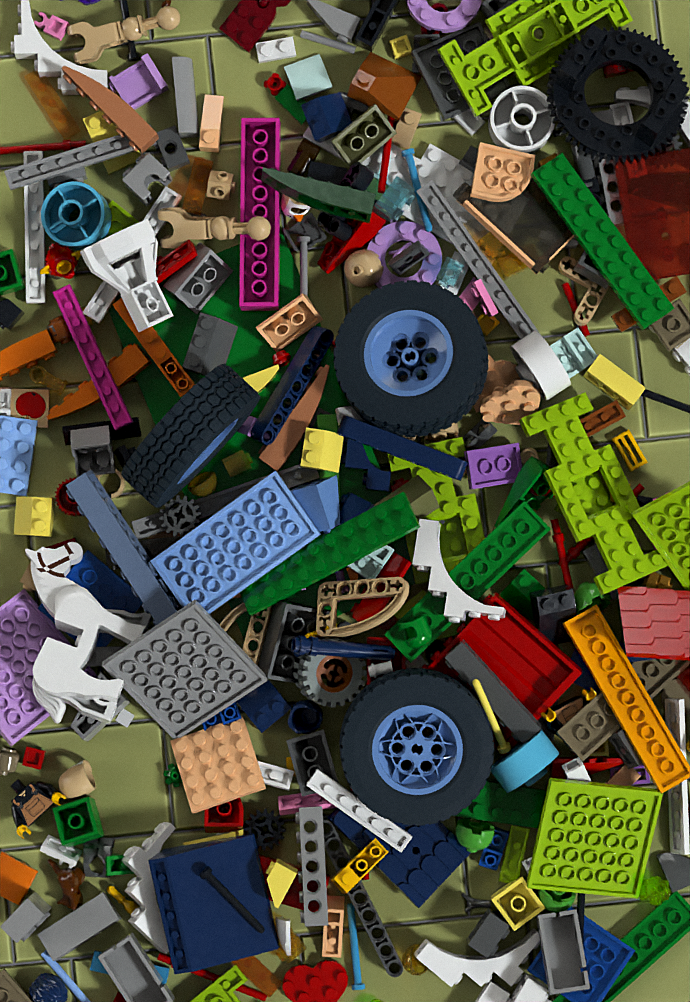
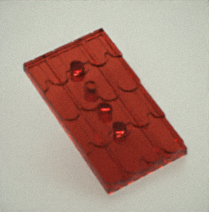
M690 147L655 153L653 157L648 154L647 160H644L641 156L640 162L634 159L632 164L626 160L625 164L622 165L621 161L618 160L614 168L627 243L654 280L690 274ZM664 232L668 233L667 236L662 237Z

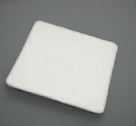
M123 709L117 716L116 721L128 727L134 715Z

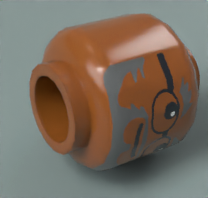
M63 315L49 320L50 324H48L47 329L53 342H60L62 345L72 341V335Z

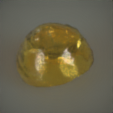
M209 471L196 476L188 484L189 491L193 495L200 497L211 495L217 487L216 474L213 471Z
M421 944L410 945L402 956L403 967L411 975L420 976L428 969L413 954Z

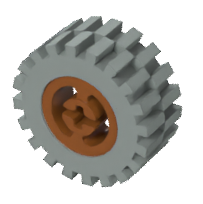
M319 637V639H323V640L344 641V640H341V639H338V638L326 639V638H323V637ZM304 654L297 657L300 658L299 663L294 662V668L298 669V672H293L294 678L299 680L295 683L297 688L302 689L300 692L308 697L307 699L323 706L336 707V705H346L345 700L348 702L353 701L352 695H358L361 692L358 689L359 685L364 686L365 681L361 680L362 676H367V671L362 669V666H366L365 660L359 658L326 655L308 656ZM337 659L341 663L342 668L327 661ZM321 676H322L324 679H327V680H329V681H333V682H336V683L333 684V685H330V686H326V685L323 683V681H322V679H321Z

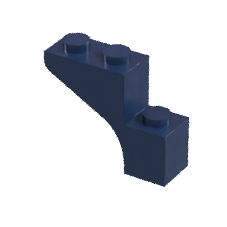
M344 437V444H347V452L342 453V463H345V468L368 470L367 474H363L362 485H366V490L389 492L391 472L383 471L373 466L368 459L363 444Z

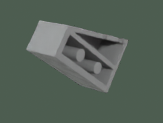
M100 672V674L98 675V679L100 680H110L109 677L102 672ZM122 692L117 701V708L113 718L130 703ZM78 711L71 727L83 740L89 741L107 724L82 715Z

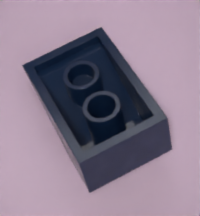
M269 679L236 701L261 733L292 708Z

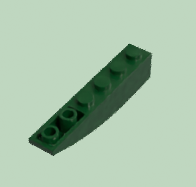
M263 167L261 180L295 201L332 215L370 223L376 194L367 190L361 191L350 186H340L329 181L323 182L312 177H302L291 172L285 173L274 168Z

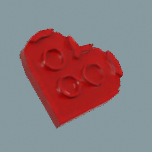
M335 960L320 961L314 967L307 964H298L292 966L285 973L282 989L292 1002H337L348 985V975L343 965Z

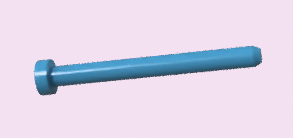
M414 148L402 151L401 154L402 157L406 158L425 230L430 232L432 231V224L427 206L416 192L421 188L413 158L415 151Z
M348 903L347 915L354 984L351 986L352 990L365 989V983H362L355 907L353 903Z

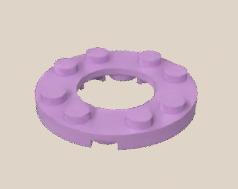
M406 0V5L412 18L422 27L430 31L433 29L442 31V33H451L465 28L476 18L482 0H462L456 9L449 12H440L433 9L427 3V0Z
M410 221L390 223L378 231L371 239L367 248L379 255L378 258L383 266L382 277L379 282L375 283L379 289L390 283L392 285L394 282H407V280H417L419 283L424 281L432 285L441 270L442 252L435 236L431 232H427L425 227L418 223ZM419 240L428 249L430 254L423 259L421 268L413 276L406 278L397 277L386 266V252L396 242L409 241L415 243Z

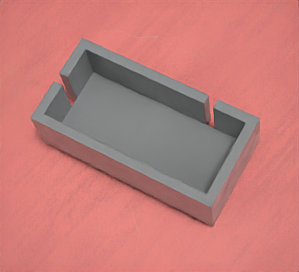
M577 909L557 913V918H555L556 913L536 916L549 995L590 989L587 971L581 972L580 969L586 967Z
M133 932L117 942L116 945H112L99 954L98 959L126 1002L174 1001V995L166 983L161 984L163 978Z

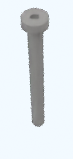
M299 236L297 237V242L300 243V295L303 293L308 296L307 243L310 242V237Z

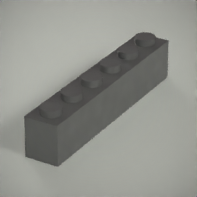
M464 639L446 653L445 663L450 669H455L459 673L458 677L464 684L468 683L473 688L471 691L477 698L478 696L472 681L474 679L480 681L492 711L499 717L498 721L503 727L507 726L512 731L511 735L517 742L521 741L524 744L541 730L539 721Z

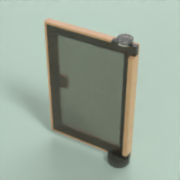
M531 178L528 186L519 196L504 202H492L470 197L472 185L470 186L466 182L453 194V197L536 275L539 272L543 274L550 267L548 263L574 238L572 232L533 178Z

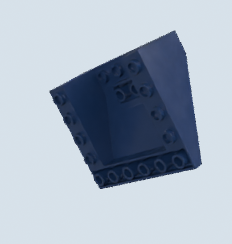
M254 833L166 848L148 860L174 974L194 972L273 951L280 947ZM207 866L212 869L211 873L264 926L265 931L263 933H258L206 878L203 880L199 876Z

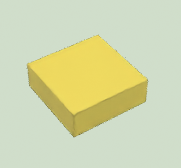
M407 34L389 40L395 60L410 55L413 51Z

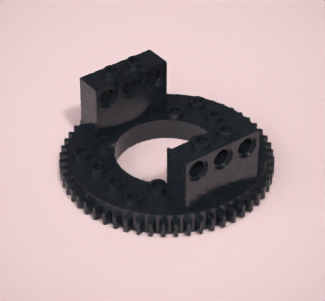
M592 24L585 35H581L580 40L576 38L574 45L569 43L568 49H563V55L559 54L558 60L554 63L555 67L551 69L552 74L548 78L550 81L547 83L549 89H547L546 94L550 96L547 97L546 102H550L547 108L552 110L549 116L555 117L552 123H558L556 131L562 130L560 136H567L565 142L571 141V148L577 146V152L579 153L583 150L585 157L591 154V160L598 157V162L605 159L606 164L613 160L614 165L620 160L621 164L624 165L626 160L630 164L633 163L634 159L640 162L641 156L644 160H647L648 154L653 157L655 151L660 153L662 147H667V142H672L673 137H676L677 131L682 127L680 124H683L685 120L683 117L687 114L685 110L688 108V104L686 102L689 99L686 95L690 88L687 87L688 83L683 81L686 77L685 74H680L683 68L677 67L679 61L673 60L675 55H669V49H663V43L658 45V39L651 40V35L645 37L644 32L638 34L636 29L630 32L629 28H626L624 31L621 27H618V30H614L611 27L607 31L605 27L601 30ZM611 65L624 66L636 71L645 80L650 91L651 102L648 112L640 120L632 124L612 125L603 122L591 112L585 100L584 88L587 79L598 69Z

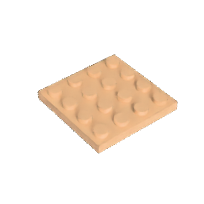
M241 716L242 719L223 725V723L209 727L205 731L203 729L170 741L193 814L266 789L243 716Z

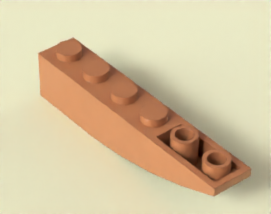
M67 66L62 67L63 78L69 84L73 82L77 87L75 90L83 98L86 96L90 100V106L95 111L99 109L104 114L102 118L109 125L111 123L114 124L116 127L115 131L120 137H126L130 141L128 144L135 152L139 150L143 154L159 139L155 130L117 94L83 73Z
M327 364L324 368L320 366L314 375L317 378L313 383L309 382L304 389V396L297 401L274 442L270 445L264 444L258 452L260 454L259 459L277 472H279L305 434L306 427L308 428L317 411L330 369Z

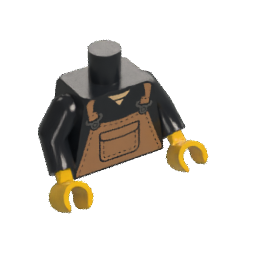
M590 687V692L588 693L584 689L582 690L584 698L582 696H574L551 709L548 708L545 713L542 712L541 716L545 720L547 730L558 736L555 732L597 696L595 690Z
M17 779L10 786L17 793V796L11 800L13 821L17 827V834L22 839H24V831L30 835L31 830L26 825L28 827L31 826L54 803L61 806L59 799L60 797L66 799V796L59 793L52 784L33 781L25 786Z

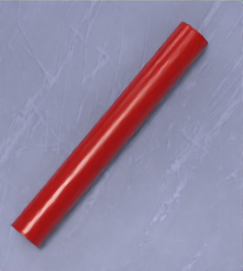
M566 282L561 286L574 314L578 304L569 283ZM579 314V315H580V318H579V319L583 320V319H584V318H583V315H582V314ZM578 325L584 337L591 335L587 325Z

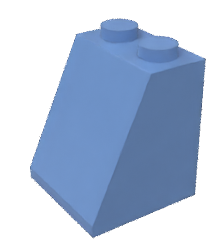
M336 475L307 482L290 490L319 532L323 531V534L330 533L334 527L341 524L338 479Z

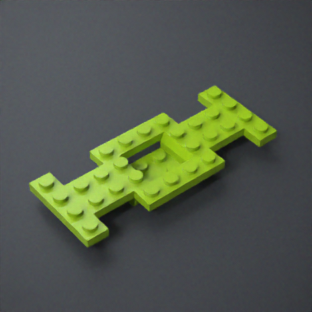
M585 392L523 417L519 422L527 438L542 431L546 436L559 464L543 472L576 543L593 536L609 570L593 578L602 596L665 568L668 564L658 550L644 555L628 520L634 518L633 511L640 508L639 503L611 445L609 444L594 450L579 419V416L594 410ZM599 470L616 503V505L614 506L612 505L605 491V488L597 474V471Z
M463 437L424 445L456 458L463 457L464 451H466ZM387 454L391 472L410 468L412 479L419 475L432 488L440 507L423 519L445 521L440 527L439 540L441 557L445 569L449 573L485 538L475 493L456 497L452 478ZM418 529L405 535L412 563ZM411 564L415 584L429 582L431 570L420 572ZM466 613L465 621L460 620V623H452L437 639L456 635L458 633L456 629L463 622L467 623L471 619L469 614Z

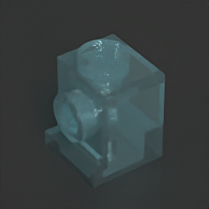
M447 256L436 277V280L439 281L438 284L447 289L449 286L454 288L464 269V265ZM451 270L453 275L447 276L446 271Z

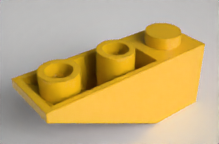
M374 838L330 880L343 894L348 893L388 851Z

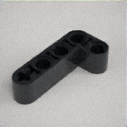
M355 162L339 185L350 186L361 191L366 190L374 178V172L362 163ZM323 211L320 212L317 224L329 234L341 241L348 240L352 235V227L345 222L347 218Z

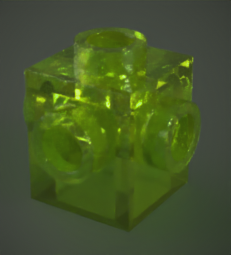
M651 876L650 879H644L641 885L639 901L650 902V905H662V902L669 900L670 897L669 880H661L659 876Z

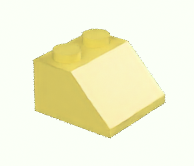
M306 427L300 467L339 473L344 437L335 432Z
M16 497L14 535L52 537L55 499Z
M278 858L276 862L271 861L266 871V874H268V886L276 908H279L298 869Z
M523 876L506 884L491 895L492 902L514 931L545 909V906L534 891L527 888V882Z

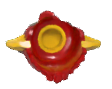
M52 243L46 254L45 267L40 270V274H49L55 280L61 278L72 279L75 271L80 267L79 257L81 256V250L73 252L66 246Z

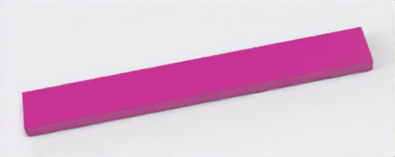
M68 284L52 292L114 429L117 431L133 423L71 285Z

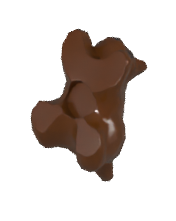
M48 859V863L56 873L58 883L63 892V896L57 901V904H62L72 910H75L77 905L82 906L83 895L79 886L85 880L83 870L79 867L60 869L55 861Z

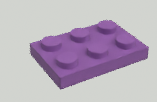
M519 443L464 451L465 461L468 462L466 470L469 489L513 483L522 468Z

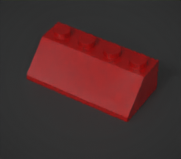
M393 552L376 578H403L412 562ZM385 583L378 585V593L385 590ZM365 586L361 594H364L367 591V586ZM391 597L362 599L360 604L356 602L350 611L353 613L352 618L360 622L374 616L385 608Z

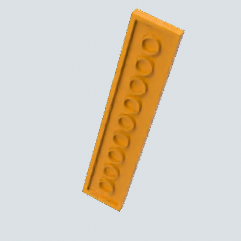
M597 604L564 622V628L623 731L629 738L657 790L662 794L690 778V766Z

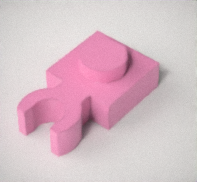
M39 12V16L43 18V21H34V24L40 29L44 28L45 34L61 41L70 24L54 15L48 19L45 13Z

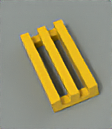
M629 429L612 438L630 472L648 463ZM627 435L642 462L639 463L624 436ZM619 439L622 441L635 466H632L618 442Z

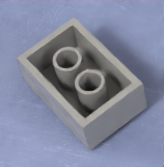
M34 892L0 927L16 943L20 940L24 942L51 915L48 911L52 907L39 894Z

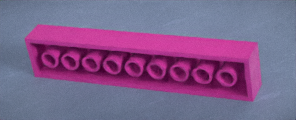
M241 118L240 222H249L251 218L261 216L265 217L271 225L270 234L264 240L258 241L252 239L248 234H240L239 306L241 311H279L280 192L263 182L261 177L263 167L281 171L280 118Z

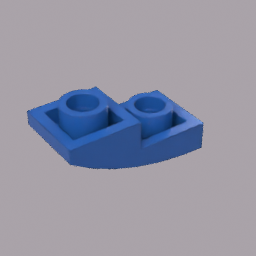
M234 702L202 723L204 731L220 723L225 725L242 719L237 703Z
M494 826L493 840L487 848L482 850L478 865L497 871L509 831Z

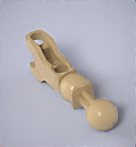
M164 6L159 10L157 16L147 19L137 15V17H128L123 22L117 21L98 27H93L87 22L70 25L66 29L69 36L85 38L83 50L75 53L73 56L74 63L84 65L95 62L101 57L105 49L126 43L128 40L136 41L143 35L146 37L148 36L147 30L161 27L164 30H173L180 23V14L175 7Z
M167 207L157 211L158 219L169 222L174 229L173 235H166L160 240L162 248L176 249L190 239H212L214 237L219 240L233 239L237 234H248L252 239L259 241L266 239L271 231L270 222L261 216L253 217L249 222H236V217L230 219L225 216L216 218L190 216L180 207Z

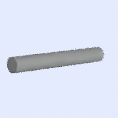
M304 30L300 34L301 38L354 54L356 50L355 46Z

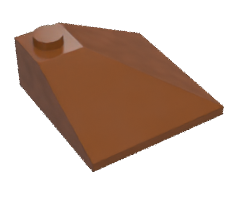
M370 52L355 74L347 96L369 107L376 104L382 113L399 120L422 76Z

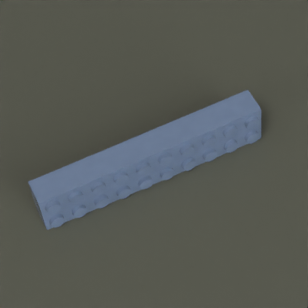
M92 470L85 472L67 484L66 487L68 489L66 492L72 500L75 499L78 504V511L82 516L87 517L90 529L93 532H97L100 537V544L111 553L109 556L115 565H119L122 570L120 573L123 579L130 582L133 594L137 598L140 597L143 602V609L154 618L153 624L155 626L180 610L182 606L150 562L151 558Z

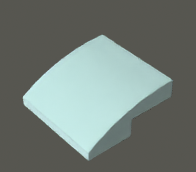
M320 54L284 67L297 101L332 88Z
M576 328L550 345L567 372L569 379L590 366L598 357L579 328Z
M386 545L351 563L347 567L365 579H374L395 550Z

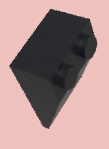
M564 584L530 592L535 627L555 645L572 641L563 623L576 616L573 588Z

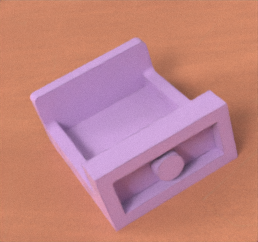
M148 53L141 57V61L114 77L111 75L109 77L111 82L108 85L112 92H117L120 98L134 110L169 90Z

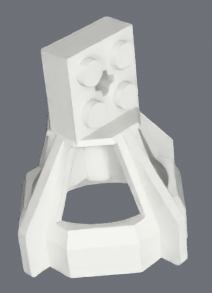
M148 219L127 227L80 251L90 271L121 293L123 302L138 332L173 316L157 283L156 259L158 241ZM140 251V258L132 259L120 265L121 267L118 269H114L111 266Z

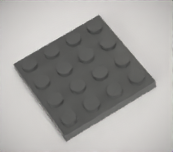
M480 22L411 52L443 121L470 110V107L437 49L455 39L463 54L466 55L489 40ZM505 76L485 88L484 92L489 101H491L505 90L511 88V85Z

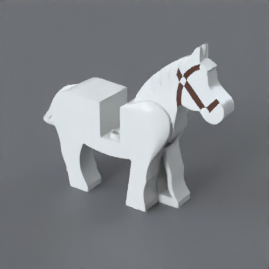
M69 542L57 549L44 547L37 551L25 549L26 556L31 561V573L37 594L43 606L55 619L56 629L77 636L76 647L49 637L46 638L33 665L32 688L34 696L57 724L62 720L66 710L65 703L77 709L82 715L110 725L117 708V701L124 686V680H100L89 676L84 671L95 651L99 633H109L130 644L147 632L152 615L146 612L134 614L124 610L104 609L87 589L67 579L66 576L70 572L71 565L78 564L83 558V550L78 543Z

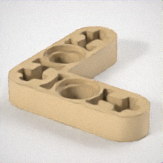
M566 256L558 264L559 272L588 289L573 316L577 325L584 326L591 320L609 286L606 289L601 287L598 293L595 292L598 284L589 279L582 280L577 272H575V275L572 274L578 261ZM568 262L570 263V268L566 270L564 269V264ZM593 296L597 302L595 305H590L587 303L586 298ZM585 308L588 309L585 315L586 318L583 320L579 319V314H582Z

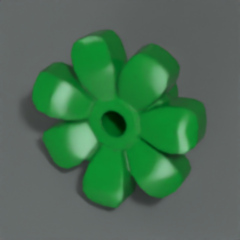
M173 763L169 764V770H165L163 774L165 777H168L165 782L168 785L173 783L174 787H179L180 782L182 784L183 782L178 766L176 765L175 767Z

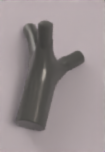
M465 893L461 894L469 902L465 912L474 908H491V900H478L467 896Z

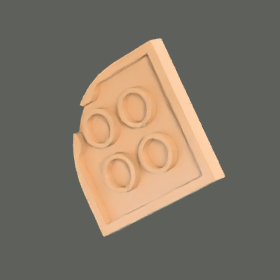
M480 142L470 197L492 202H504L519 196L526 189L532 178L531 173L534 169L536 155Z

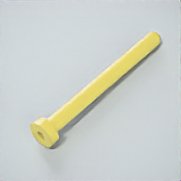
M474 679L472 685L499 744L497 746L498 752L505 754L512 747L504 739L480 681Z

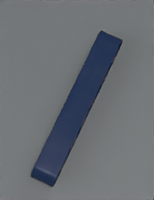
M314 326L310 329L251 430V438L266 445L274 442L332 344L334 334L331 330L320 326Z
M343 415L336 433L459 481L462 480L468 462L345 415Z

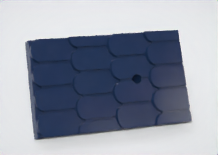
M336 808L327 817L360 851L374 838L383 845L388 853L375 866L417 908H420L471 853L458 842L456 836L441 821L435 824L419 826L395 823L413 836L401 853L339 808Z

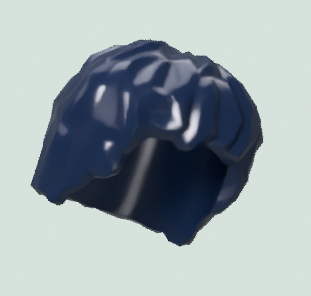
M311 700L296 702L289 714V728L297 734L313 733L321 727L323 720L322 710Z
M52 973L40 974L32 982V986L29 987V995L33 1002H66L68 998V990L58 976Z

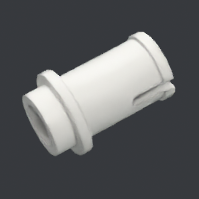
M391 661L378 664L371 663L368 666L370 677L376 678L378 675L393 672Z

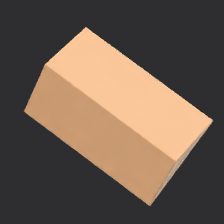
M302 293L259 324L256 329L277 353L322 321L323 318L308 296Z

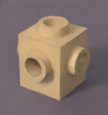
M211 170L208 179L207 197L229 200L231 193H235L236 182H233L234 174Z

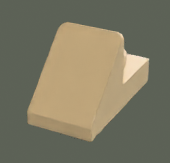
M408 108L404 109L395 129L397 134L393 136L392 144L406 150L410 148L422 116L421 113Z

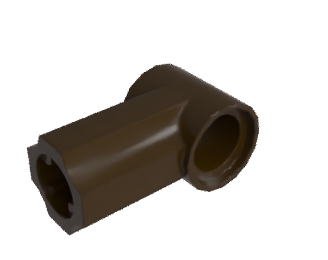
M304 138L298 146L297 154L288 166L287 171L303 176L310 165V161L316 159L321 147Z

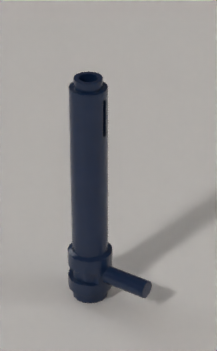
M301 635L293 637L291 642V650L295 657L307 654L308 656L326 655L390 661L395 657V649L387 645L318 639V637L310 636L306 638V636Z

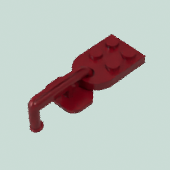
M241 0L219 29L250 53L256 45L255 43L261 39L274 22L277 15V7H285L291 0Z

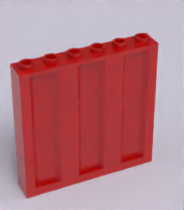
M498 593L488 594L482 603L484 605L504 607L506 610L505 618H500L499 621L490 620L488 616L480 615V618L470 617L471 619L467 623L463 622L456 629L458 633L454 637L450 636L443 643L445 647L441 651L437 650L430 659L432 661L428 665L424 664L421 668L447 674L461 682L471 691L473 688L468 683L464 684L458 677L459 673L455 669H450L445 663L446 653L464 639L529 712L539 720L541 713H545L582 674V668ZM493 712L505 741L509 742L511 747H513L517 741L512 737V731L507 726L503 727L498 721L499 717ZM493 733L494 749L498 751L497 746L499 744Z

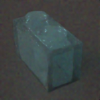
M396 176L376 202L373 210L392 224L394 220L398 221L404 213L402 209L405 205L410 206L415 199V189Z

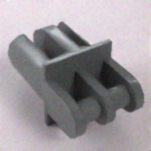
M341 92L351 117L353 113L362 115L368 110L367 105L348 97V93Z

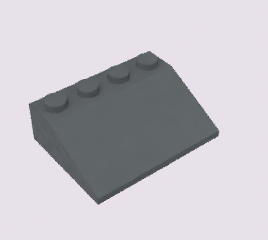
M281 600L273 605L258 662V667L266 674L267 679L291 683L299 681L294 678L293 672H298V669L294 668V662L299 663L300 658L294 656L291 650V642L293 637L305 636L307 633L316 630V607ZM323 609L324 615H328L331 612Z

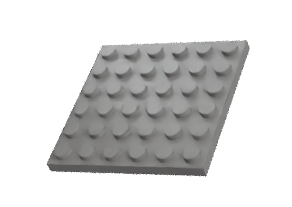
M193 600L102 662L104 669L114 679L124 680L123 688L173 739L183 737L268 681L266 674L196 600Z

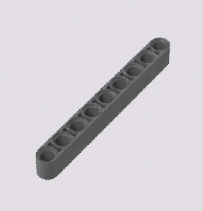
M324 818L323 823H328L331 827L329 832L324 833V847L338 872L343 867L337 865V860L343 857L349 862L351 858L334 824L329 819ZM331 840L338 841L339 848L337 850L329 848L328 843ZM360 880L348 892V895L386 972L391 977H399L403 972V963L362 880ZM363 893L365 900L357 902L354 899L355 894ZM366 910H371L374 916L368 920L363 917V913ZM376 927L383 931L379 937L372 935V930ZM383 945L391 947L389 954L381 953L380 949ZM391 963H398L400 969L392 972L389 969Z

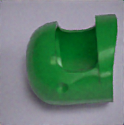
M424 615L397 624L399 630L405 629L408 635L405 643L411 648H420L429 643L432 638L431 629Z

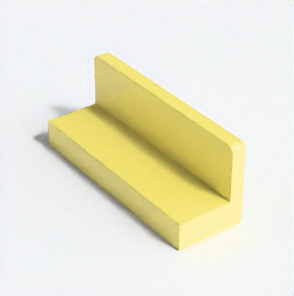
M601 354L598 355L583 375L584 378L611 398L617 400L627 410H630L645 390L642 384Z

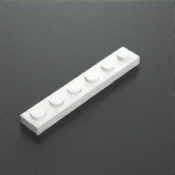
M318 768L307 782L306 786L402 853L413 836L394 822L389 821V819H384L377 815V813L372 812L356 795Z

